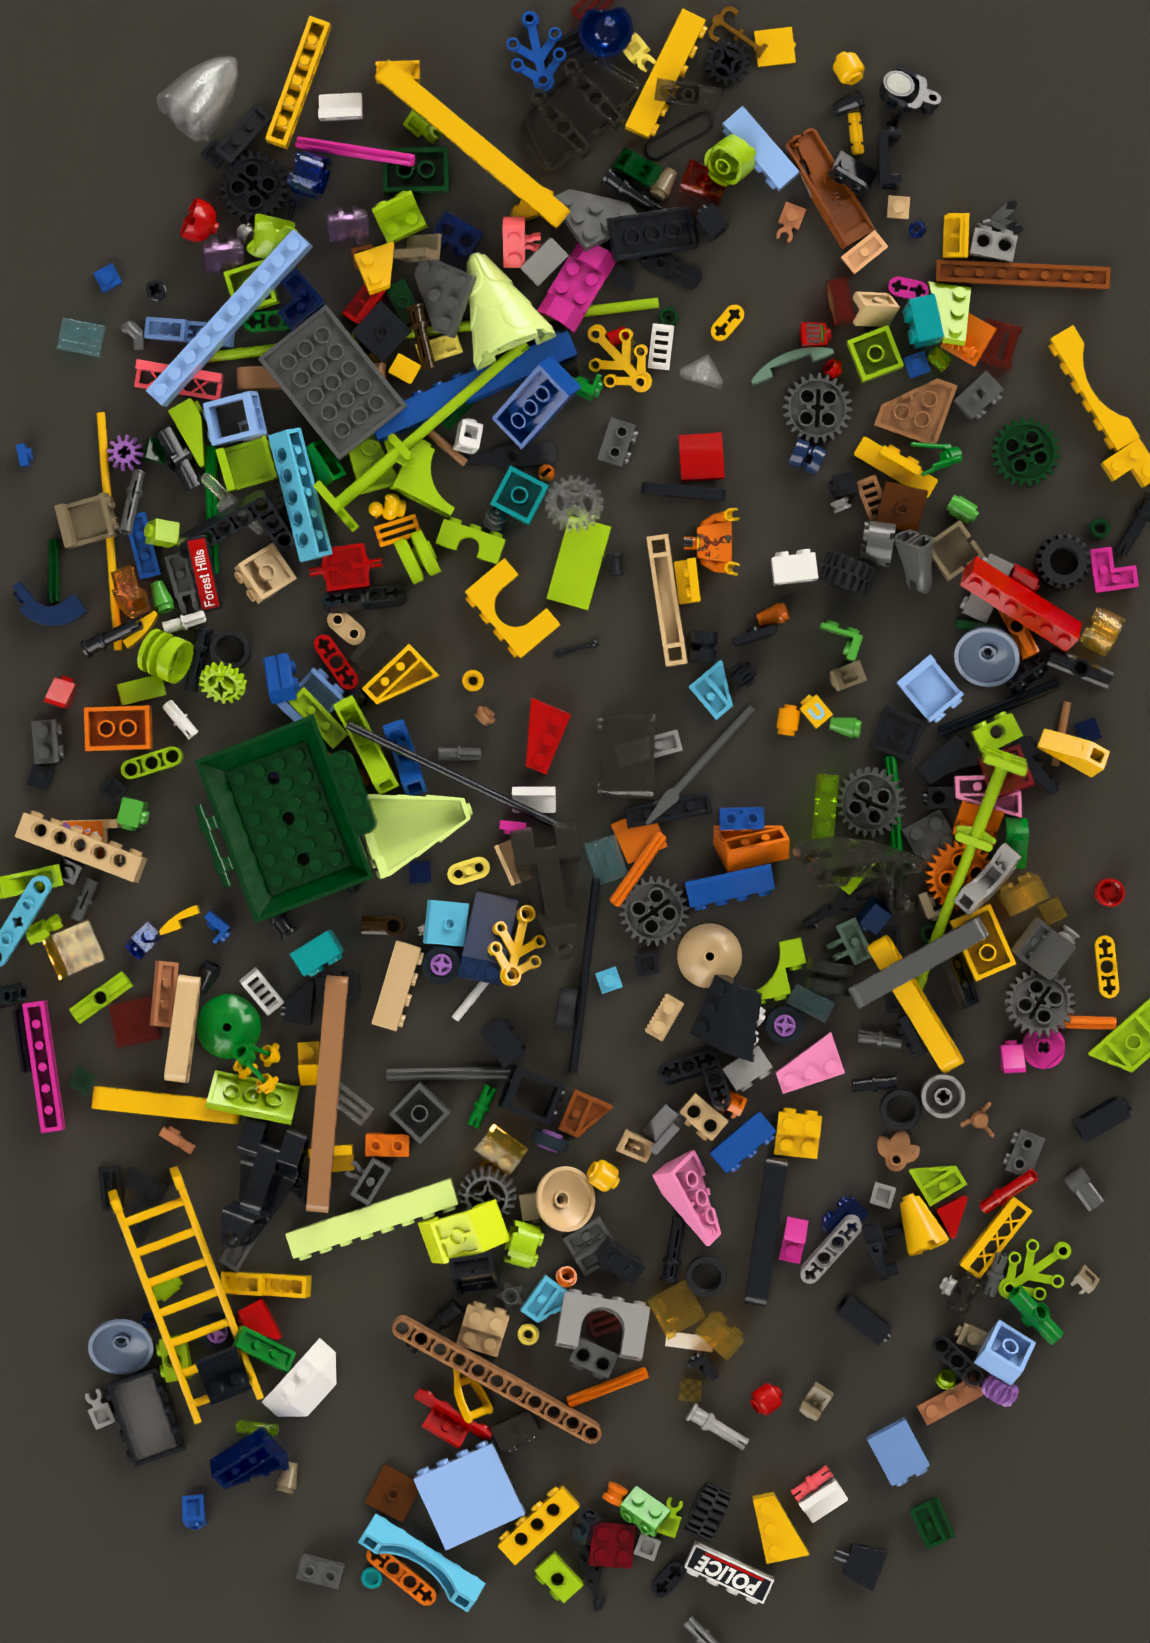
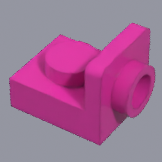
M500 820L499 829H504L503 834L516 835L517 831H521L520 844L524 845L525 840H529L530 828L526 827V822Z

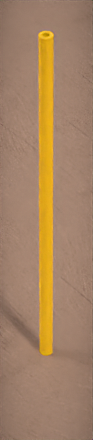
M105 412L97 413L102 492L109 493L111 496ZM114 537L106 539L112 629L121 625ZM122 639L113 643L114 650H123Z

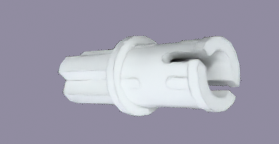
M203 611L185 616L181 614L179 618L162 622L164 631L170 634L183 629L188 631L190 627L205 623L206 616Z
M169 700L163 705L164 711L174 721L173 725H177L188 740L199 732L187 718L188 715H184L173 700Z

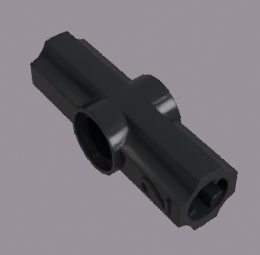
M171 425L156 433L155 435L166 454L165 461L168 467L173 472H176L185 491L187 492L202 484V478L193 464V454L186 445H183L174 426Z
M1054 647L1046 663L1050 667L1105 689L1108 688L1114 673L1112 670ZM1077 662H1082L1085 665L1086 669L1083 674L1076 673L1074 667Z

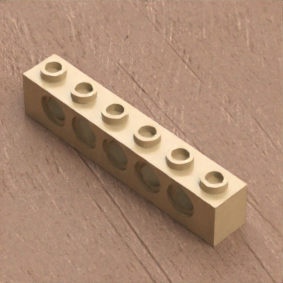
M33 810L31 814L23 813L15 837L131 882L139 883L147 858L142 857L143 852L130 848V851L122 849L123 845L110 841V844L103 842V837L91 833L90 836L82 834L83 829L72 825L70 829L63 826L64 822L51 818L50 821L43 819V814ZM41 825L46 827V834L44 836H40L38 832ZM64 832L66 835V841L63 844H60L58 841V836L60 833ZM81 840H84L86 843V848L83 851L78 849V843ZM103 847L106 851V855L104 858L100 859L97 853L98 850ZM120 855H123L126 861L125 864L120 867L117 863V859Z

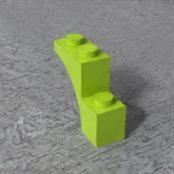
M800 937L779 942L780 954L777 968L770 980L756 990L762 994L761 1005L766 1003L765 999L774 997L775 1001L787 999V994H791L785 968L789 967L790 971L803 968L802 964L806 963Z

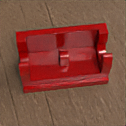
M364 283L342 314L358 325L374 306L383 300L387 293L383 290L369 295Z

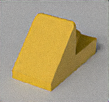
M320 1041L298 1042L300 1085H317Z

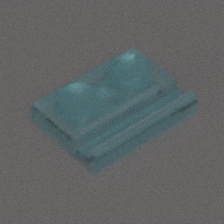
M62 318L57 349L100 358L106 326Z
M615 834L584 845L595 878L601 879L600 885L627 875L628 871Z

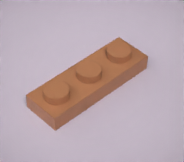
M155 962L150 1026L171 1028L179 963Z
M974 1375L968 1377L970 1382H977ZM960 1381L954 1388L944 1390L916 1406L928 1426L984 1394L980 1386L969 1388Z

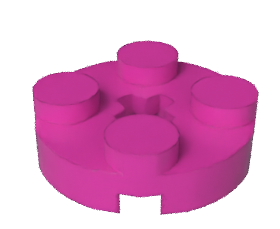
M1028 1031L1022 1041L1025 1060L1036 1068H1052L1059 1064L1064 1057L1065 1041L1059 1031L1057 1035L1050 1031L1049 1038H1047L1045 1033H1042L1040 1039H1038L1035 1032L1032 1037H1029ZM1040 1042H1048V1052H1039L1038 1044Z

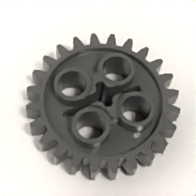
M810 373L809 380L806 381L802 376L801 384L793 382L795 390L788 388L787 391L791 394V397L784 396V400L789 403L782 406L783 409L788 410L787 413L783 414V417L790 418L786 426L793 424L794 427L791 433L799 431L798 439L805 435L807 442L810 438H813L814 443L817 444L818 438H821L823 443H826L827 436L834 440L835 432L838 435L842 434L840 427H848L844 420H851V417L846 414L853 411L852 408L847 407L852 402V399L845 398L849 391H841L844 384L837 386V378L831 382L829 381V374H827L825 379H822L821 373H818L817 379H814ZM820 389L819 405L824 410L819 412V427L816 428V411L812 407L816 404V390ZM806 391L813 395V400L808 403L801 399V394ZM825 393H832L835 396V401L831 404L824 402L823 395ZM803 413L811 415L812 422L810 424H803L801 422L800 416ZM830 414L834 418L833 424L825 425L822 422V416Z
M865 767L864 772L861 768L857 769V776L853 772L850 773L849 777L851 780L843 779L846 786L838 787L843 792L840 795H836V798L841 799V803L836 804V807H842V811L838 815H845L842 823L849 821V830L856 827L855 834H860L863 830L864 837H867L870 831L872 837H876L878 831L881 835L886 834L885 828L888 831L893 830L891 823L894 825L899 824L896 817H904L900 812V809L906 808L905 805L901 804V801L905 800L906 797L900 796L904 788H897L900 780L893 782L894 774L886 776V769L880 773L878 767H874L872 772L870 767ZM863 782H867L870 786L868 793L862 791L861 785ZM882 791L888 792V802H884L881 799ZM854 793H857L865 799L873 798L872 802L882 806H886L888 808V811H885L878 805L869 806V801L855 797ZM855 801L859 802L861 805V811L859 813L855 812L853 809V804ZM875 810L881 815L879 822H876L872 817Z
M650 876L649 882L646 883L641 878L642 885L639 886L636 883L635 889L631 890L629 897L627 896L625 899L626 904L620 906L625 911L619 913V915L626 918L621 924H628L625 932L632 930L631 938L633 939L638 935L639 943L647 939V946L650 945L652 940L655 941L656 946L659 945V940H663L667 944V937L675 940L673 933L681 934L679 926L686 927V924L682 922V918H689V916L683 914V911L688 910L689 907L683 906L682 903L687 898L680 899L679 896L683 893V890L676 892V883L671 887L668 886L669 879L665 883H661V876H659L657 882H654L652 876ZM653 890H660L662 892L663 898L661 901L654 902L651 900L650 894ZM670 899V903L658 910L659 915L657 917L651 915L642 923H638V919L650 912L649 907L651 905L657 907L665 900ZM637 902L645 905V911L641 915L633 912V905ZM671 907L675 910V917L673 919L667 920L663 917L665 908ZM654 920L657 922L658 928L655 932H648L646 930L645 924L647 921Z
M1031 969L1029 976L1022 972V980L1015 977L1017 985L1010 983L1009 988L1012 991H1006V996L1011 999L1005 1000L1004 1003L1010 1007L1006 1008L1005 1012L1012 1013L1009 1021L1016 1020L1014 1028L1021 1026L1022 1034L1028 1030L1029 1037H1032L1035 1032L1038 1039L1041 1038L1042 1033H1045L1047 1038H1049L1050 1031L1057 1035L1058 1027L1063 1030L1066 1027L1063 1022H1071L1070 1017L1067 1015H1074V1010L1070 1008L1075 1007L1076 1002L1070 1000L1075 997V994L1068 993L1071 990V985L1064 986L1066 978L1058 980L1059 973L1053 979L1048 980L1040 973L1035 974L1034 970ZM1032 985H1039L1042 991L1035 993L1030 987ZM1050 987L1051 990L1046 995L1044 1004L1039 1006L1033 1019H1029V1016L1036 1008V1003L1042 999L1044 992ZM1051 996H1058L1061 1002L1053 1004L1049 998ZM1026 1002L1031 1008L1028 1011H1023L1019 1005ZM1040 1014H1047L1050 1019L1047 1022H1042L1038 1019V1016Z

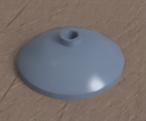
M983 626L969 630L959 639L954 652V661L959 673L966 680L978 686L993 687L1001 685L1012 678L1019 666L1020 653L1016 642L1008 633L995 627ZM990 648L992 651L987 652L985 649Z
M115 1319L102 1323L92 1332L88 1342V1352L92 1361L102 1370L113 1374H130L142 1369L152 1358L154 1349L153 1339L148 1330L139 1323L126 1319Z

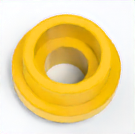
M469 670L463 675L462 683L465 689L474 692L482 688L484 678L479 671ZM471 677L477 678L475 685L469 683Z

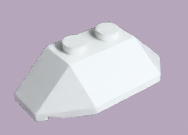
M319 1338L265 1397L262 1403L277 1417L308 1416L337 1384L336 1352Z

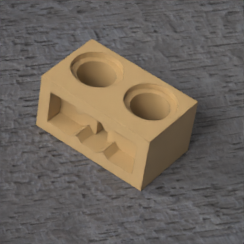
M696 1092L679 1110L687 1118L684 1124L688 1127L691 1124L698 1129L696 1134L705 1141L708 1138L713 1141L729 1122L727 1118ZM692 1105L698 1106L700 1109V1113L696 1117H691L687 1113L688 1108ZM709 1119L717 1123L713 1131H708L704 1128V1123Z

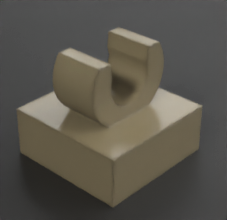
M1083 1265L1073 1278L1071 1286L1078 1283L1082 1287L1079 1294H1084L1085 1292L1090 1294L1096 1288L1100 1279L1086 1265Z

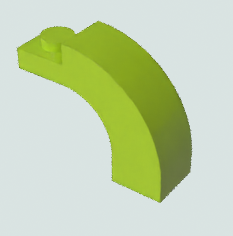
M59 864L1 876L0 899L22 895L29 882L37 876L44 875L50 879L52 888L64 885ZM37 881L36 890H45L44 883Z

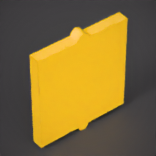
M792 27L754 31L755 43L760 47L763 44L768 45L761 57H757L758 67L796 63L794 51L796 43L793 42Z

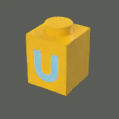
M817 694L814 697L808 695L800 702L802 707L799 710L815 729L833 715Z

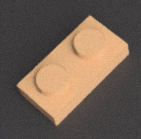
M874 230L845 253L841 259L855 275L885 251L888 245Z

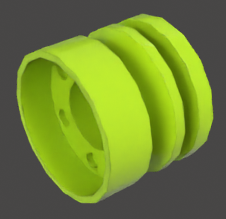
M156 628L147 634L140 646L137 657L138 667L144 672L154 676L158 675L160 679L176 684L180 682L189 670L194 653L193 645L187 640L176 636L173 637L172 634Z

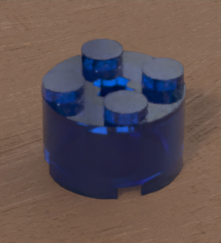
M298 151L294 159L296 166L294 172H290L287 184L291 185L293 193L319 200L318 194L323 195L329 180L330 171L327 170V164L331 165V159L308 151Z

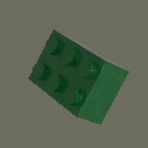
M448 147L382 148L383 150L415 155V164L413 166L383 162V192L385 196L397 195L403 191H412L413 195L450 194Z

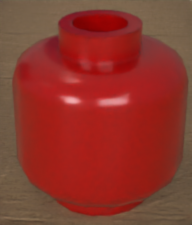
M765 1383L751 1393L752 1399H750V1404L756 1413H762L767 1416L782 1405L781 1397L783 1393L777 1385L773 1387L771 1384Z

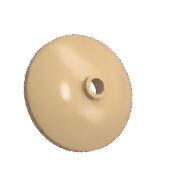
M706 923L690 929L683 936L677 950V961L682 974L688 981L702 988H710L715 975L735 977L741 966L742 950L738 939L730 930L718 924ZM708 952L714 954L713 960L709 961L706 959Z
M569 1166L557 1167L547 1172L541 1179L536 1191L538 1212L543 1221L557 1231L570 1232L583 1227L591 1218L595 1208V1192L593 1186L589 1184L588 1177L580 1170Z

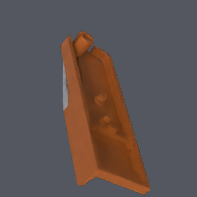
M809 128L800 135H794L785 144V150L795 167L800 171L799 173L813 203L839 246L844 249L873 232L875 227L856 195L851 191V188L844 184L836 183L831 176L827 175L834 159L818 132L813 128ZM803 160L805 161V163H806V165H807V168H808L809 173H810L809 175H808V172H807V170H806V167H805V165H804V163H803Z

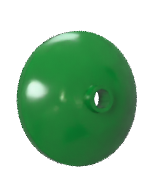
M235 994L219 995L209 1000L200 1010L196 1023L197 1036L202 1046L212 1055L223 1059H234L233 1053L238 1045L246 1044L248 1046L250 1043L256 1045L261 1033V1019L254 1005L247 999ZM225 1023L231 1025L230 1031L224 1030L223 1026Z

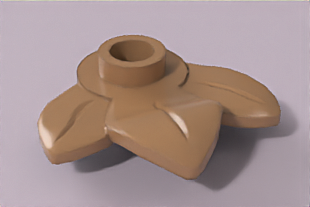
M905 1130L897 1131L891 1139L880 1135L877 1141L878 1153L885 1158V1164L891 1171L898 1172L903 1170L907 1163L914 1162L919 1156L920 1147L910 1145V1138ZM898 1157L900 1163H893L892 1158Z

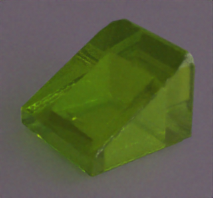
M935 347L926 358L927 361L941 372H944L952 362V359L938 347Z

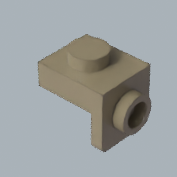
M860 660L830 671V681L832 686L836 688V691L867 681Z
M815 1381L803 1398L799 1411L807 1418L817 1421L834 1393Z

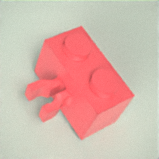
M503 217L504 268H520L526 261V249L536 251L541 246V243H533L534 240L541 241V233L525 234V217Z

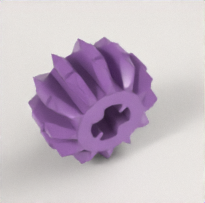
M126 434L124 441L120 435L117 436L119 443L116 444L114 441H110L114 449L109 448L107 452L114 455L108 457V461H115L113 464L114 468H118L121 464V471L125 472L127 465L130 470H133V462L137 465L141 464L136 458L143 457V453L137 452L143 446L141 444L135 446L138 441L137 438L134 437L130 441V436ZM128 447L127 450L131 453L126 455V458H123L124 456L120 452Z
M991 1373L984 1379L981 1387L982 1393L987 1398L1003 1407L1011 1406L1019 1393V1388L1015 1383L1010 1386Z

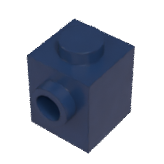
M872 896L857 914L859 926L865 932L869 933L871 931L877 935L892 917L890 907Z

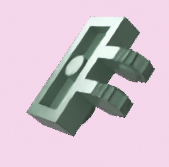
M855 917L835 926L841 938L825 946L828 950L843 943L846 950L834 954L831 957L833 962L849 955L855 966L872 958L867 947L868 943Z

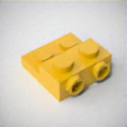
M783 1108V1111H778L774 1155L817 1159L822 1116L818 1115V1111L805 1110V1114L796 1113L794 1108Z

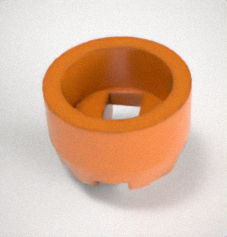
M544 464L539 467L538 477L541 481L549 482L554 478L555 471L551 465ZM549 468L551 471L543 478L541 474Z

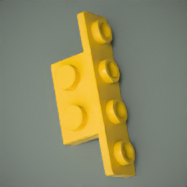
M863 437L854 452V456L903 485L927 490V498L930 496L938 480L929 474L921 476V473L924 471L918 465V460L911 456L905 458L899 454L900 450L890 444L888 447L885 445L882 447L871 439Z

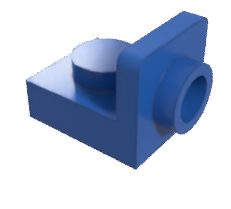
M211 910L204 917L207 920L205 924L215 932L217 929L220 931L212 942L215 944L219 941L224 943L231 934L228 931L231 926Z
M204 1494L182 1496V1517L185 1527L196 1530L201 1529L202 1526H207Z

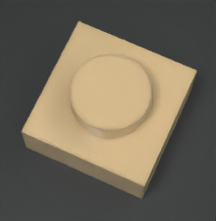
M889 195L887 218L908 220L910 197Z

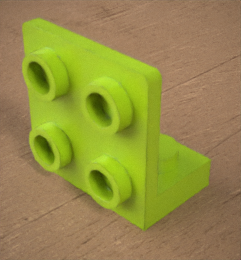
M412 191L400 192L395 198L389 201H381L372 208L387 243L392 241L396 243L428 228Z

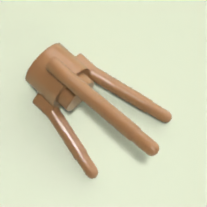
M988 1102L980 1111H974L970 1118L962 1122L960 1126L965 1127L968 1124H972L976 1128H983L989 1136L994 1137V1133L987 1126L988 1116L985 1113L990 1108L991 1103Z

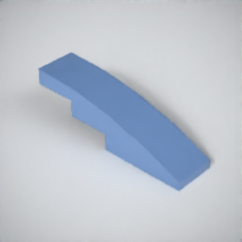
M146 317L144 338L189 344L208 322ZM235 333L222 347L233 348Z

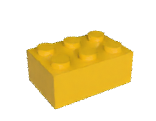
M989 903L980 907L970 916L965 913L949 920L950 926L954 930L979 916L989 933L988 937L962 951L975 981L1016 964L992 906Z

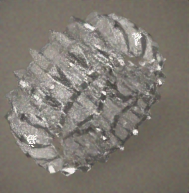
M569 475L568 481L562 477L560 478V484L554 482V489H548L550 496L545 498V501L548 503L545 505V510L550 511L547 515L548 518H554L552 521L553 525L560 523V530H563L566 526L569 533L572 531V528H576V532L579 533L580 527L587 531L589 528L588 524L594 526L596 524L595 519H600L601 514L599 512L603 511V506L600 505L603 503V498L599 497L601 491L595 490V483L588 485V478L583 482L580 475L577 476L576 480H573L572 475ZM569 490H579L580 492L572 493ZM559 496L563 498L565 503L562 511L558 509L556 503ZM587 496L592 503V508L589 512L586 511V507L583 504ZM571 502H572V503L578 502V506L575 505V504L572 505V506H570V504H571ZM574 514L579 516L580 518H570L568 516Z

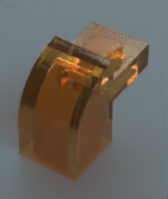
M128 565L111 572L115 588L112 590V593L124 614L134 618L151 611L146 591L138 587L134 567Z

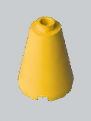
M912 1193L902 1198L903 1202L900 1203V1210L909 1256L922 1254V1251L932 1250L948 1242L947 1234L920 1196H915Z

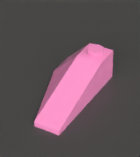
M690 1150L665 1163L652 1176L662 1195L706 1246H710L721 1235L715 1209L710 1205L708 1195H711V1192L705 1186L703 1176L706 1173L695 1150Z

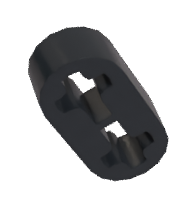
M673 1560L664 1567L652 1582V1592L655 1596L666 1597L685 1575L684 1564L679 1560ZM673 1566L676 1568L677 1566H680L679 1571L681 1574H674L670 1578L669 1575L672 1572L670 1567ZM667 1579L668 1582L665 1585L667 1590L665 1592L663 1590L658 1592L656 1584H662Z

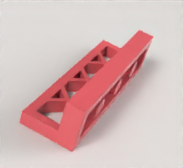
M137 359L134 387L148 389L157 379L155 373L161 374L169 365ZM200 370L193 378L198 387L191 392L185 391L183 388L179 395L208 400L220 399L224 375ZM142 371L151 372L155 380L149 384L140 383ZM197 380L205 382L200 385ZM209 382L217 383L216 396L206 394L202 387ZM200 389L203 392V394L196 393V391Z

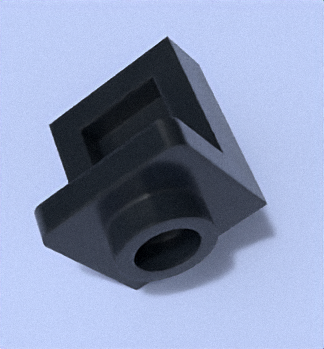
M590 1508L575 1513L569 1536L583 1546L589 1545L595 1526L602 1523L604 1518Z

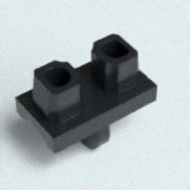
M21 982L0 986V1009L24 1004V999H28L27 987H21Z

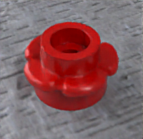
M833 358L828 360L823 367V373L826 376L829 374V379L839 377L843 370L842 362L840 360L836 361Z

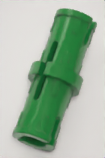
M484 1084L478 1101H475L473 1104L475 1107L466 1122L467 1124L473 1125L477 1129L480 1128L486 1111L489 1112L490 1110L489 1105L497 1092L496 1088L491 1087L490 1089V1085Z

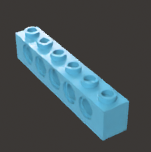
M301 427L269 435L268 438L300 562L332 555L317 490L313 487L315 482Z

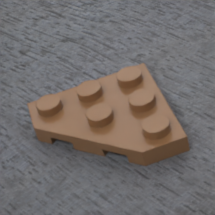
M937 378L883 403L874 426L918 442L937 444L957 385Z

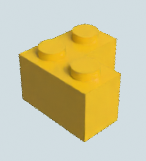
M1140 438L1100 464L1111 482L1130 470L1141 488L1150 483V453Z

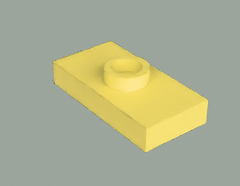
M458 333L455 338L443 335L429 340L434 362L463 353ZM416 344L415 346H416V349H417V352H418V356H419V359H420V355H419V351H418V346H417V344Z

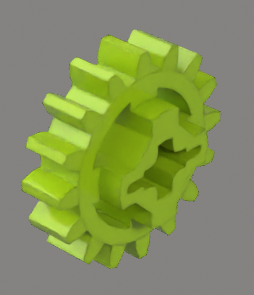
M212 662L211 667L206 665L205 669L201 672L199 678V685L202 686L201 691L208 692L207 698L214 697V702L220 699L223 704H225L226 700L234 703L235 699L240 700L241 695H244L247 680H244V673L239 674V668L232 669V664L230 663L228 666H224V663L220 662V665L217 666L216 663Z

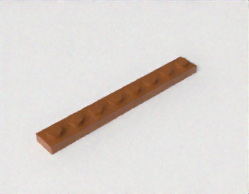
M936 260L935 282L1109 290L1111 267Z

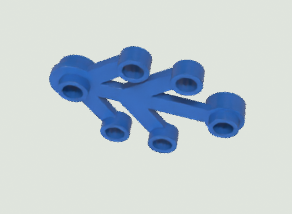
M527 11L522 15L521 21L523 26L528 29L532 51L521 45L518 39L514 37L508 39L506 45L509 51L517 52L535 63L537 72L525 66L520 58L513 59L511 67L514 72L522 73L532 79L535 89L544 93L553 88L555 83L553 75L561 62L566 60L567 54L563 48H556L553 52L554 59L545 69L544 61L556 42L561 40L562 32L558 27L551 28L548 33L549 38L541 49L537 32L540 19L534 11ZM528 16L534 17L532 22H527L526 18ZM555 31L559 32V36L556 38L552 37V33ZM511 42H517L515 48H511L510 44ZM558 52L564 53L562 58L556 57ZM520 62L522 64L521 67L518 69L514 68V65ZM547 78V82L541 84L540 79Z

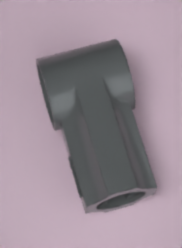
M1078 1166L1062 1178L1074 1194L1076 1193L1089 1212L1104 1201L1091 1184V1179L1081 1166Z

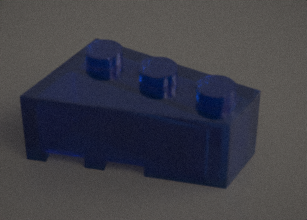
M263 1426L210 1459L211 1476L223 1489L250 1482V1478L263 1475V1477L269 1476L270 1472L280 1469L286 1471L290 1469L288 1453Z

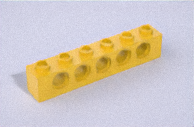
M309 16L265 138L267 143L288 150L332 29L329 22Z

